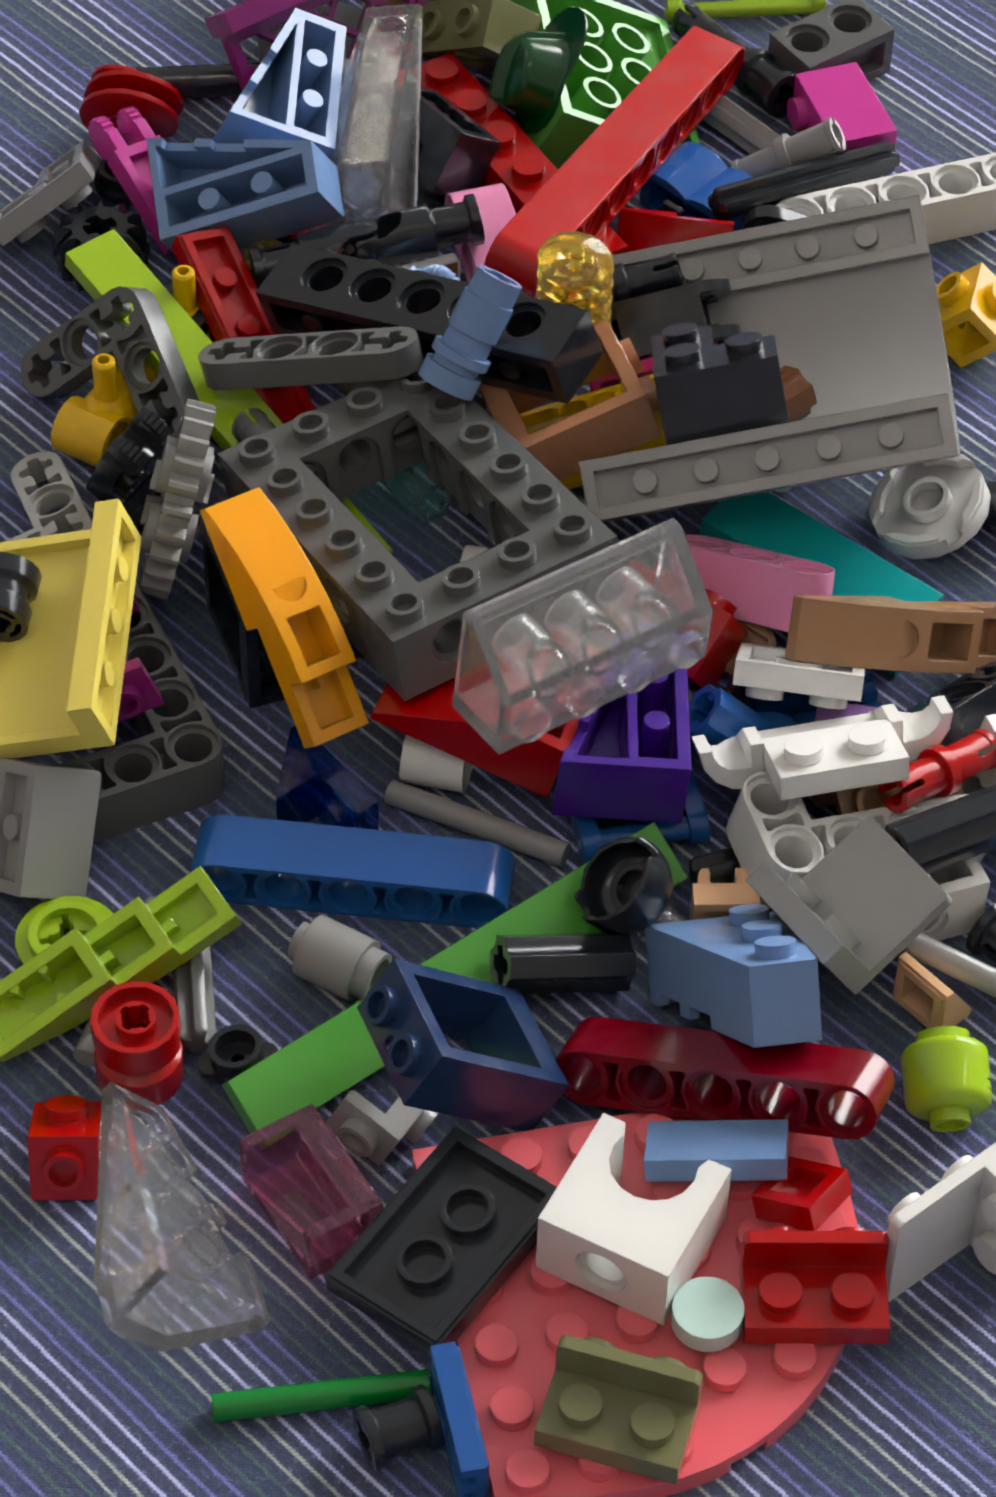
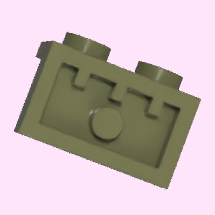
M562 1335L556 1349L555 1371L534 1430V1445L677 1484L700 1408L703 1374L698 1370L688 1368L684 1363L674 1358L665 1356L651 1358L617 1349L610 1342L600 1338L586 1337L580 1339L569 1335Z

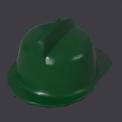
M568 7L558 13L544 31H524L515 35L503 46L497 58L488 90L489 97L493 101L516 112L519 127L525 133H538L547 126L555 114L563 88L580 56L586 41L588 21L586 13L579 7Z

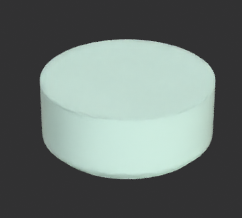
M698 1277L684 1283L674 1295L671 1312L672 1329L677 1338L691 1349L701 1352L723 1350L732 1345L742 1331L745 1310L743 1299L733 1285L720 1278Z

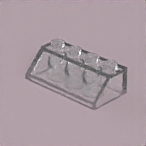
M671 518L463 612L452 706L499 755L523 743L534 742L546 732L575 718L587 717L598 707L628 693H637L643 690L649 683L678 669L690 668L705 657L713 609L681 524L674 518Z

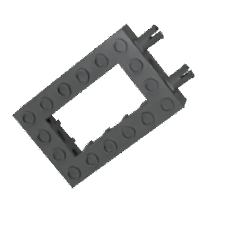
M418 371L403 378L393 380L337 383L340 392L345 397L316 410L301 413L293 420L278 427L268 419L261 409L248 408L250 415L257 423H253L244 411L239 413L232 424V434L240 444L218 453L227 498L230 499L260 487L277 509L310 561L331 601L347 639L404 701L626 596L617 535L474 399L468 401L452 396L422 379ZM424 461L426 475L434 485L441 483L457 499L459 510L464 515L471 513L488 530L489 540L495 547L459 564H454L421 582H417L342 502H344V497L381 480L388 482L397 478L396 473Z

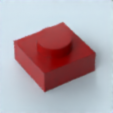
M789 1156L787 1180L764 1181L751 1194L756 1218L788 1225L796 1229L816 1231L850 1196L853 1190L848 1169Z

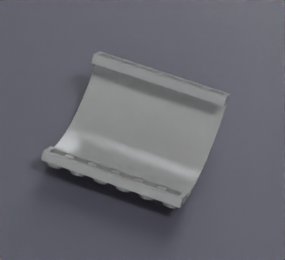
M919 195L573 263L575 279L578 281L612 271L611 266L623 262L625 267L676 252L683 274L681 278H683L685 285L707 279H729L732 290L731 294L718 299L716 303L707 305L711 324L740 325L741 333L758 332L762 337L774 335L780 368L785 365L798 368L802 376L813 385L817 404L811 407V414L798 421L579 462L586 507L602 522L960 456L959 433L948 357Z

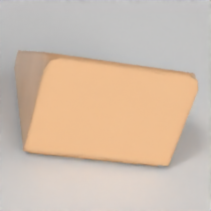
M904 952L899 956L892 997L925 1027L956 1026L970 1015L972 1008L910 954Z

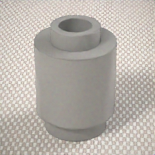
M319 915L311 924L303 922L295 931L288 947V957L293 959L292 971L295 976L350 1002L355 1001L357 998L362 1000L392 962L391 954L381 950V944L378 940L325 915Z

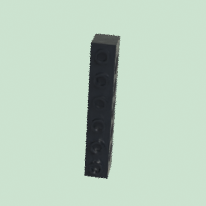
M292 243L255 293L274 334L398 326L410 327L415 329L418 334L425 359L427 353H435L431 345L437 335H444L449 325L448 319L464 287L468 286L470 281H458L431 275L422 270H409L382 264L373 259L365 260L334 253L328 249H316ZM520 293L512 308L513 313L505 329L487 357L491 365L486 374H479L478 377L482 380V384L568 404L603 354L589 311L573 304L556 303Z

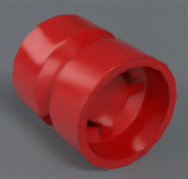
M130 981L113 986L100 995L92 1007L90 1020L92 1041L95 1047L96 1079L100 1090L111 1102L125 1108L147 1109L161 1105L175 1095L183 1082L184 1058L183 1046L180 1041L181 1019L176 1000L164 988L150 982Z

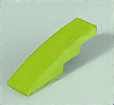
M201 865L147 904L138 896L85 935L75 927L0 981V1061L5 1062L91 1019L92 1007L100 995L113 986L130 981L153 983L242 925Z

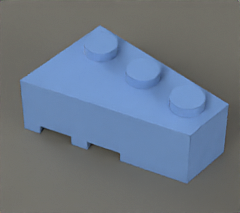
M295 8L212 140L215 143H244V139L311 140L330 158L336 144L347 27Z
M146 138L159 238L172 252L171 246L176 236L228 226L239 250H242L251 245L265 243L345 218L337 166L311 140L244 139V143H215L212 139L195 138L194 143H167L163 138Z
M761 904L739 905L729 909V916L658 923L645 928L651 1003L661 1007L670 1005L669 1003L679 1002L680 1016L689 1020L700 1018V1012H703L710 1016L712 1030L753 1048L823 1040L818 960L775 911L769 912L768 906Z

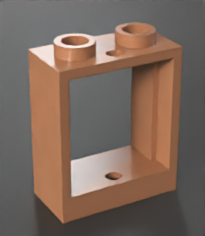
M608 320L594 325L603 354L581 386L614 372L624 393L529 435L519 414L549 401L548 399L482 383L479 387L489 414L559 481L579 473V462L622 454L661 436L653 412L660 409L655 386L649 375L638 379L636 374L643 371V368L630 338L618 341Z

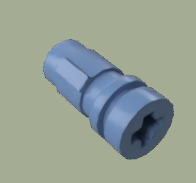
M478 265L469 285L464 287L448 319L449 325L444 335H437L431 345L435 353H427L418 371L422 379L452 396L468 401L473 400L482 383L478 375L486 374L491 365L487 357L492 347L497 344L513 313L512 308L522 290V286L497 270Z

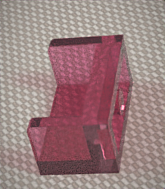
M313 1104L243 1137L239 1142L241 1179L310 1279L329 1271L383 1209V1202Z

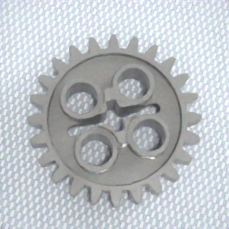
M188 398L176 438L172 436L167 437L161 460L156 459L149 489L160 492L161 496L147 494L140 524L144 525L140 551L146 553L139 587L143 594L167 600L179 561L187 563L194 538L198 539L202 519L200 510L202 509L194 506V502L208 504L215 475L211 473L215 457L213 455L214 448L209 446L217 406Z

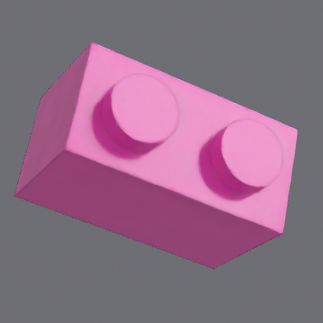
M857 62L795 74L793 98H789L787 101L788 119L793 130L801 132L832 117L839 124L845 137V151L884 140L890 141L896 146L897 129Z

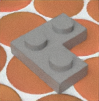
M85 140L78 143L40 171L37 184L0 210V243L2 246L15 237L20 243L29 240L47 225L48 222L44 218L45 215L60 204L65 210H69L92 192L93 189L89 184L95 179L98 157Z

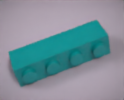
M769 492L722 500L701 519L700 535L716 537L815 561L835 568L832 596H889L903 601H943L944 594ZM882 670L894 678L901 672Z

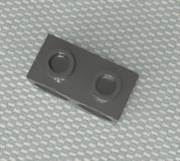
M842 0L771 32L768 52L775 58L776 65L784 71L792 70L797 74L857 62L866 79L870 81L890 71L895 29L861 0Z

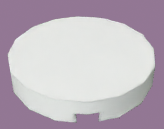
M960 454L959 457L905 466L898 471L896 468L889 470L883 475L872 493L869 515L880 541L894 554L914 560L937 558L959 549L978 533L988 516L991 495L981 471L976 468L974 462L968 457Z

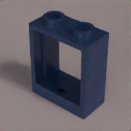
M393 959L357 1006L405 1106L519 1131L535 1129L569 1086L518 989ZM444 1034L465 1039L472 1052L450 1047Z

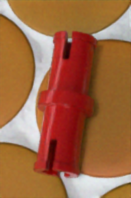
M977 729L970 733L969 736L946 747L943 745H933L920 752L917 761L909 764L908 780L878 784L879 794L895 787L902 788L900 792L883 799L882 802L890 811L901 814L910 809V807L934 795L937 797H947L960 789L963 781L985 770H991L996 767V749L982 756L978 754L979 750L996 743L995 737L984 729Z

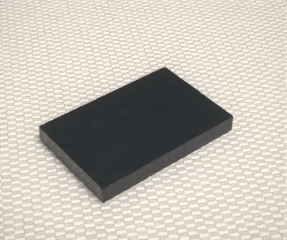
M454 1126L324 1276L327 1290L430 1354L431 1345L456 1342L536 1246L538 1217L557 1187Z

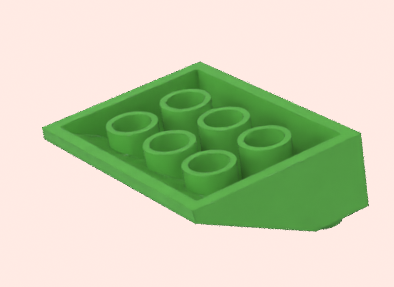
M510 0L542 16L539 31H544L552 19L568 7H579L587 15L588 29L586 41L563 88L555 114L547 126L538 133H525L557 169L569 159L674 47L667 20L612 0ZM696 127L679 146L686 141L700 144Z

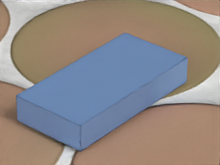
M788 1119L649 1121L644 1153L645 1181L694 1182L698 1167L709 1159L732 1169L730 1181L787 1180L790 1141Z

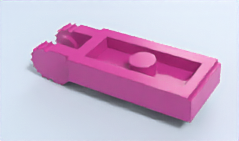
M134 106L120 109L117 112L116 123L118 128H114V123L110 121V118L107 119L106 116L92 119V121H89L90 125L88 126L89 139H91L92 145H95V150L100 158L108 160L107 164L135 209L141 215L142 220L163 254L171 253L172 251L159 238L146 138H161L160 135L156 136L145 118H142V113L138 111V108L135 109Z

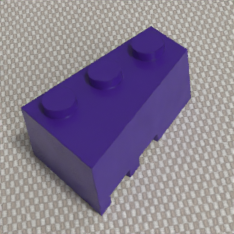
M622 626L597 679V689L589 707H584L569 748L566 747L561 757L552 815L682 823L692 770L685 630Z

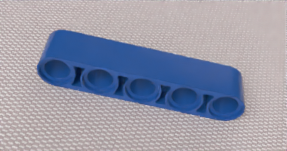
M214 815L206 818L200 824L190 873L201 865L227 903L478 929L509 910L516 862L514 855L506 847L483 840L236 815Z

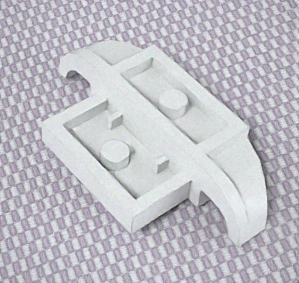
M943 695L931 697L929 706L922 711L913 713L900 712L894 704L881 705L869 711V713L761 731H757L755 726L742 728L736 736L726 739L718 745H710L705 735L692 736V740L703 769L716 783L731 789H742L744 782L751 775L758 772H768L782 801L908 780L909 762L917 760L920 752L941 743L950 730L953 710Z

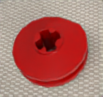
M107 64L95 68L91 80L87 83L84 92L85 99L81 103L79 115L83 125L88 130L89 121L100 116H106L107 119L110 118V121L114 123V128H118L116 123L117 112L120 109L134 106L135 109L138 108V111L142 113V118H145L154 134L166 139L173 136L179 126L178 117L183 111L185 101L180 92L165 80L140 72L132 67Z

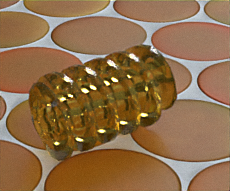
M578 231L561 232L549 237L540 246L537 255V298L561 304H573L587 309L593 325L606 320L611 325L614 264L612 254L606 245L594 236Z

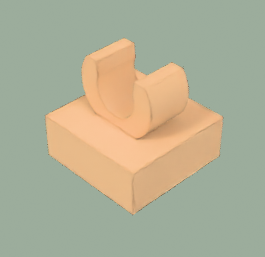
M701 868L697 883H692L689 920L729 916V909L745 904H760V895L747 883L746 879L748 877L743 868H735L734 883H711L709 868Z

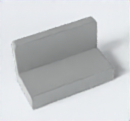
M0 758V892L17 897L56 899L61 896L86 897L101 785V773L99 771L50 766L23 759Z

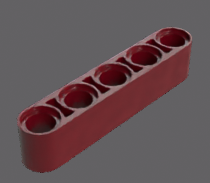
M589 1017L579 1022L555 1058L569 1084L562 1095L568 1100L579 1104L697 1120L788 1119L789 1132L847 1140L860 1139L872 1131L893 1091L895 1083L893 1070L886 1060L876 1053L866 1050L805 1042L753 1048L717 1031L605 1017Z

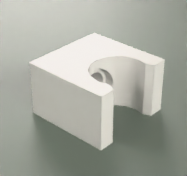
M603 1113L538 1217L536 1268L664 1326L672 1312V1302L675 1293L684 1283L691 1280L726 1220L732 1169L709 1159L698 1167L694 1182L683 1193L664 1200H647L635 1197L619 1186L622 1175L626 1122Z

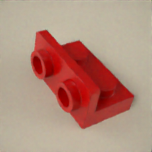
M784 1226L746 1231L743 1236L739 1269L741 1297L745 1308L743 1343L888 1344L891 1327L886 1279V1261L889 1250L887 1232L866 1231L862 1228L851 1226L841 1227L833 1231L793 1230Z

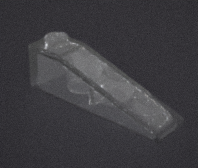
M420 4L366 8L341 84L335 150L329 158L338 169L345 218L311 228L309 232L359 220H373L385 214L417 207L423 6Z
M110 1082L102 1090L94 1279L106 1327L122 1339H135L161 1352L262 1331L270 1322V1317L257 1273L246 1254L236 1252L232 1255L219 1232L227 1223V1220L218 1204L207 1203L202 1194L190 1181V1178L198 1169L164 1108Z

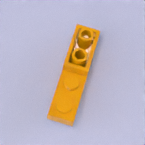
M260 487L200 510L246 630L258 629L304 749L316 747L368 724L369 721L347 668L348 664L357 660L339 618L315 570L295 536Z

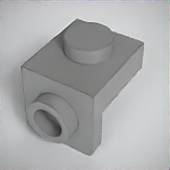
M350 1090L326 1123L329 1128L337 1133L338 1139L349 1151L361 1157H368L376 1165L380 1166L402 1137L414 1145L438 1113L405 1106L400 1096H398L388 1111L383 1113L358 1092Z

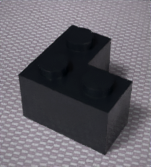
M686 322L668 326L662 330V334L651 336L654 381L666 445L789 422L774 335L762 337L758 332H743L728 337L725 340V344L714 345L711 325L698 327L695 323Z

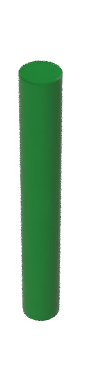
M428 1369L212 1393L214 1423L361 1405L392 1403L408 1397L410 1389L420 1384H423L431 1395Z

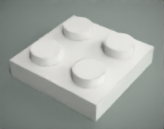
M741 642L735 661L732 685L746 686V696L761 700L781 701L783 700L784 692L810 695V705L828 709H847L848 700L861 702L865 668L793 661L785 658L786 648Z

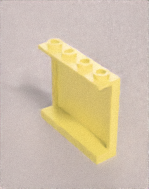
M119 499L95 502L91 529L0 542V552L16 554L30 560L39 568L42 575L37 597L29 603L32 616L26 636L17 641L0 642V758L14 759L115 745L142 538Z

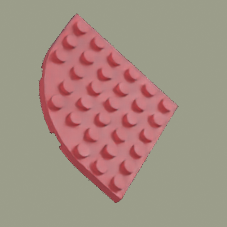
M644 1112L612 1116L626 1122L621 1184L619 1185L621 1188L635 1197L647 1200H664L683 1193L693 1183L645 1181L644 1153L649 1121H698L697 1119ZM599 1119L479 1138L477 1140L558 1187ZM789 1132L788 1157L792 1156L841 1167L832 1137ZM437 1146L412 1150L413 1173ZM730 1181L726 1220L691 1279L698 1277L720 1278L733 1285L741 1295L739 1269L743 1236L746 1231L763 1230L773 1226H784L793 1230H809L796 1229L788 1225L756 1218L751 1194L764 1181ZM851 1195L816 1231H833L849 1226L858 1227ZM537 1244L455 1342L456 1346L460 1347L489 1462V1491L491 1497H666L713 1481L730 1472L732 1463L749 1455L761 1445L765 1448L771 1446L803 1416L823 1390L837 1366L845 1344L743 1343L742 1327L738 1339L729 1347L716 1352L697 1351L684 1345L677 1338L672 1329L671 1314L663 1326L536 1268ZM562 1335H569L580 1339L586 1337L600 1338L610 1342L617 1349L651 1358L658 1356L674 1358L684 1363L688 1368L698 1370L703 1374L700 1408L677 1484L534 1445V1430L555 1371L556 1349Z

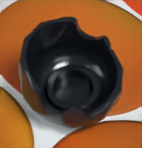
M640 836L636 838H619L600 847L584 868L580 889L574 894L576 902L585 913L582 919L604 932L632 935L651 926L668 908L672 897L673 879L669 863L655 844Z

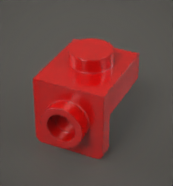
M60 1095L46 1102H35L28 1133L30 1196L33 1200H96L99 1198L101 1192L100 1153L105 1129L104 1101L87 1102L85 1098L80 1096Z

